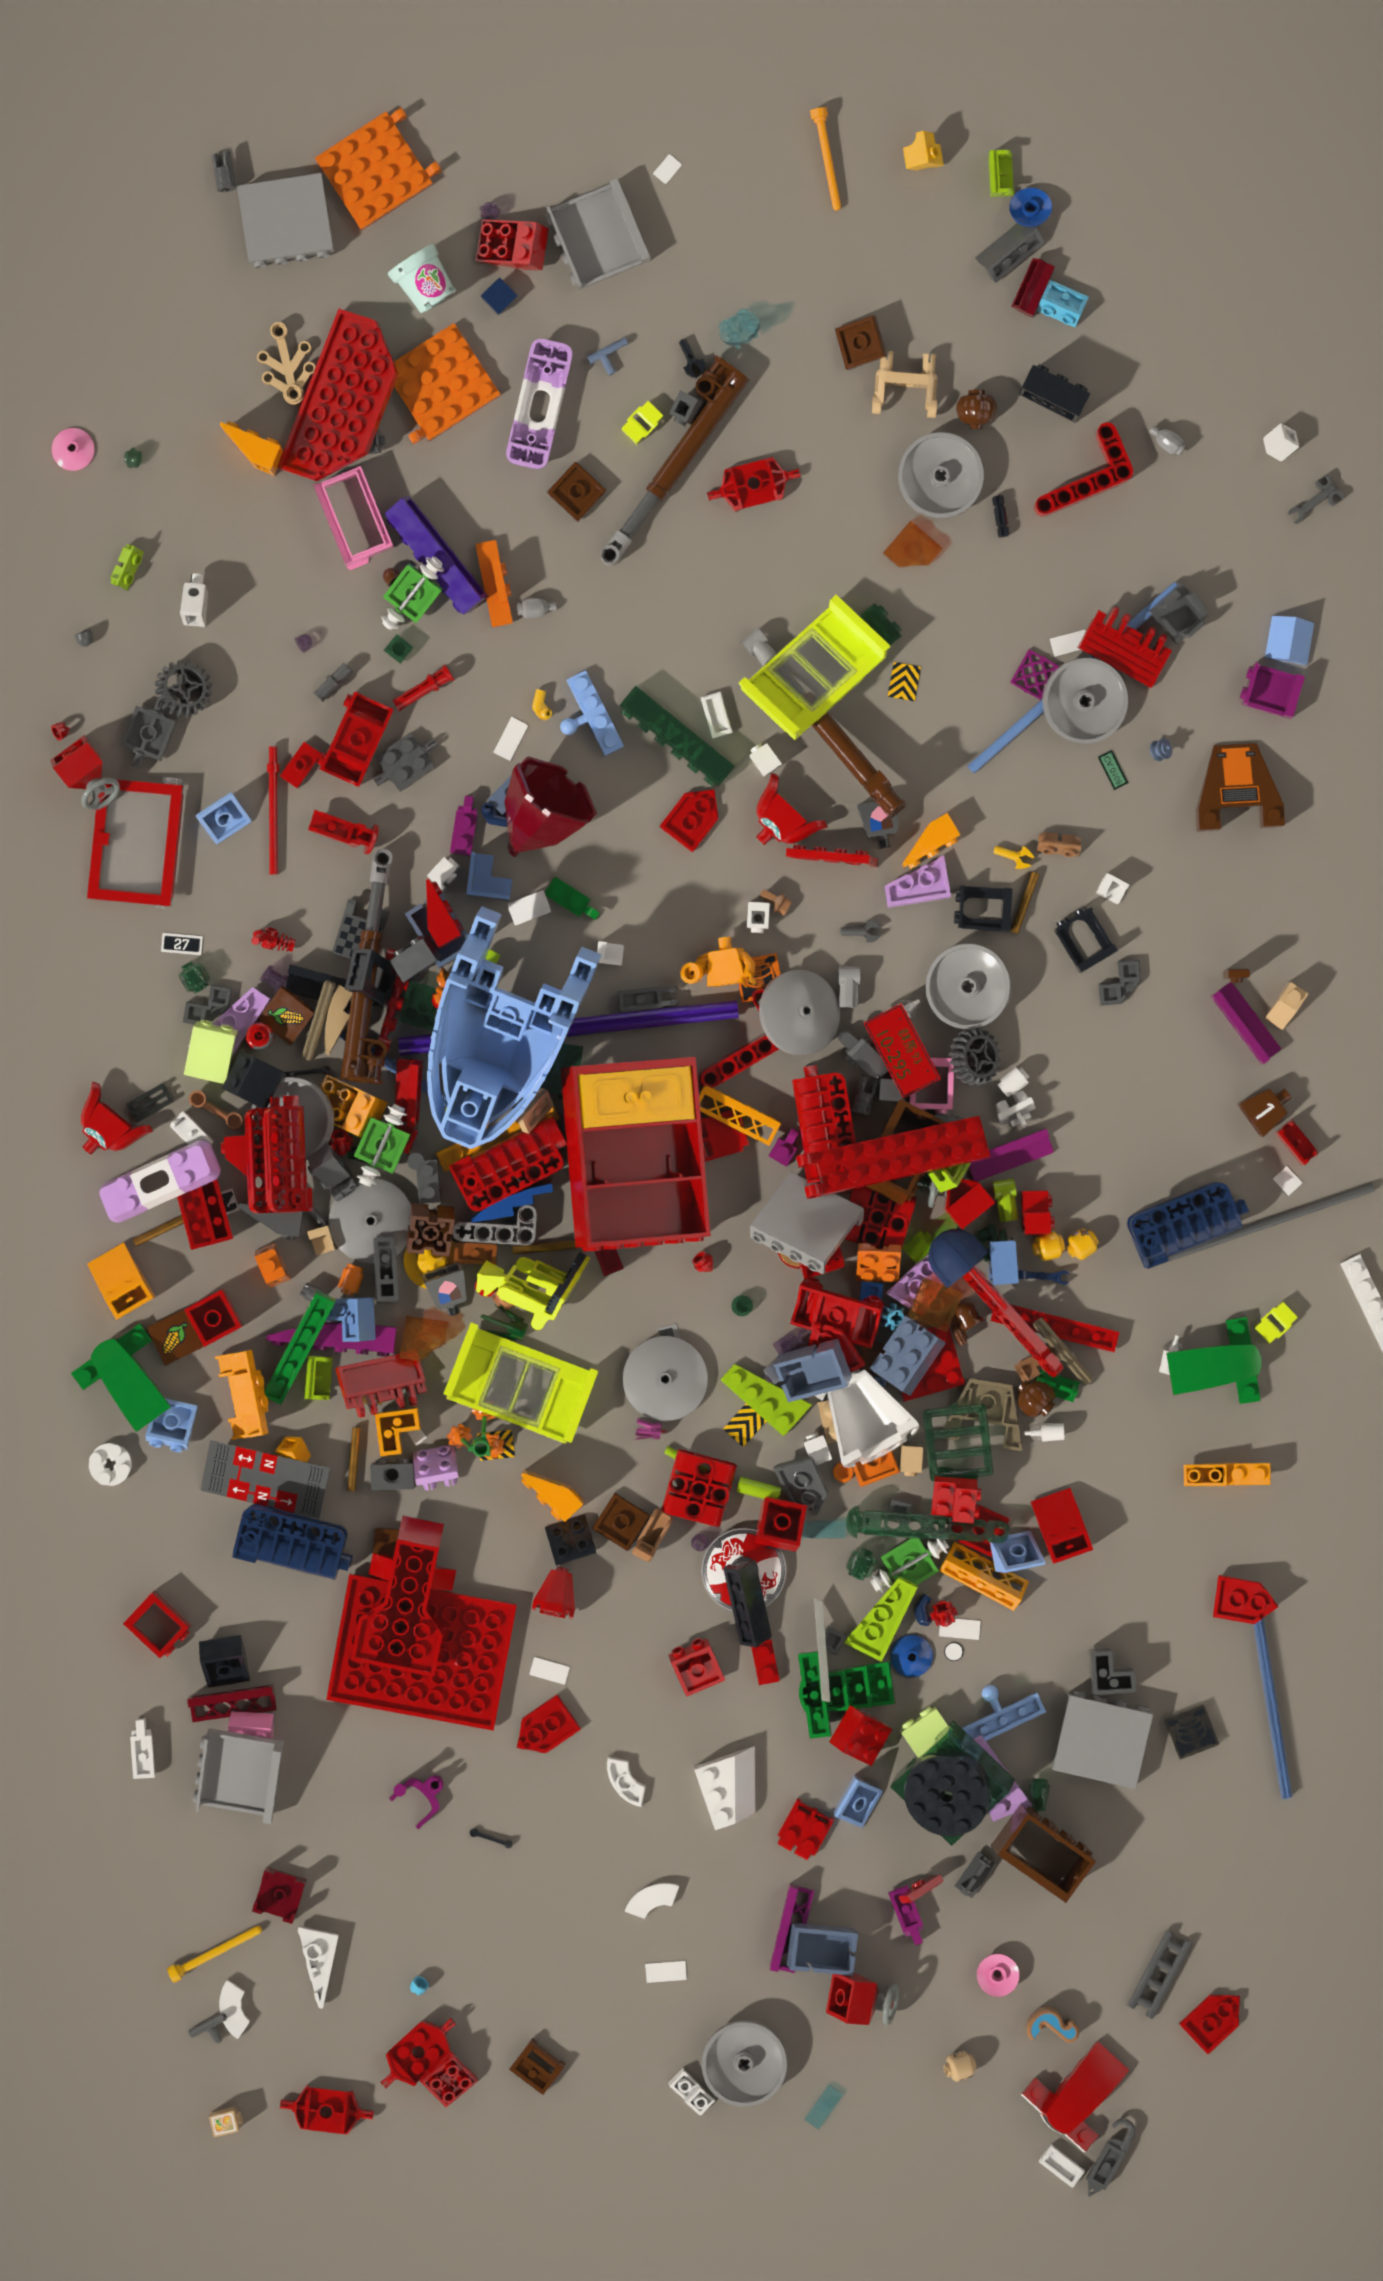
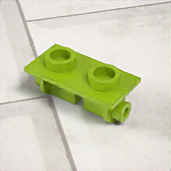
M129 544L123 547L118 559L119 562L123 563V567L115 566L110 576V579H112L110 583L128 591L129 586L134 580L135 572L142 562L144 551Z

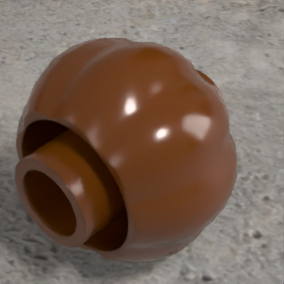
M968 390V395L962 396L959 399L956 411L959 419L965 424L970 425V429H983V425L988 424L995 418L997 404L991 395H985V390Z
M1037 1379L1030 1382L1026 1380L1018 1388L1020 1391L1018 1405L1027 1416L1038 1417L1042 1414L1045 1417L1056 1405L1053 1402L1056 1398L1053 1387L1044 1382L1041 1383Z

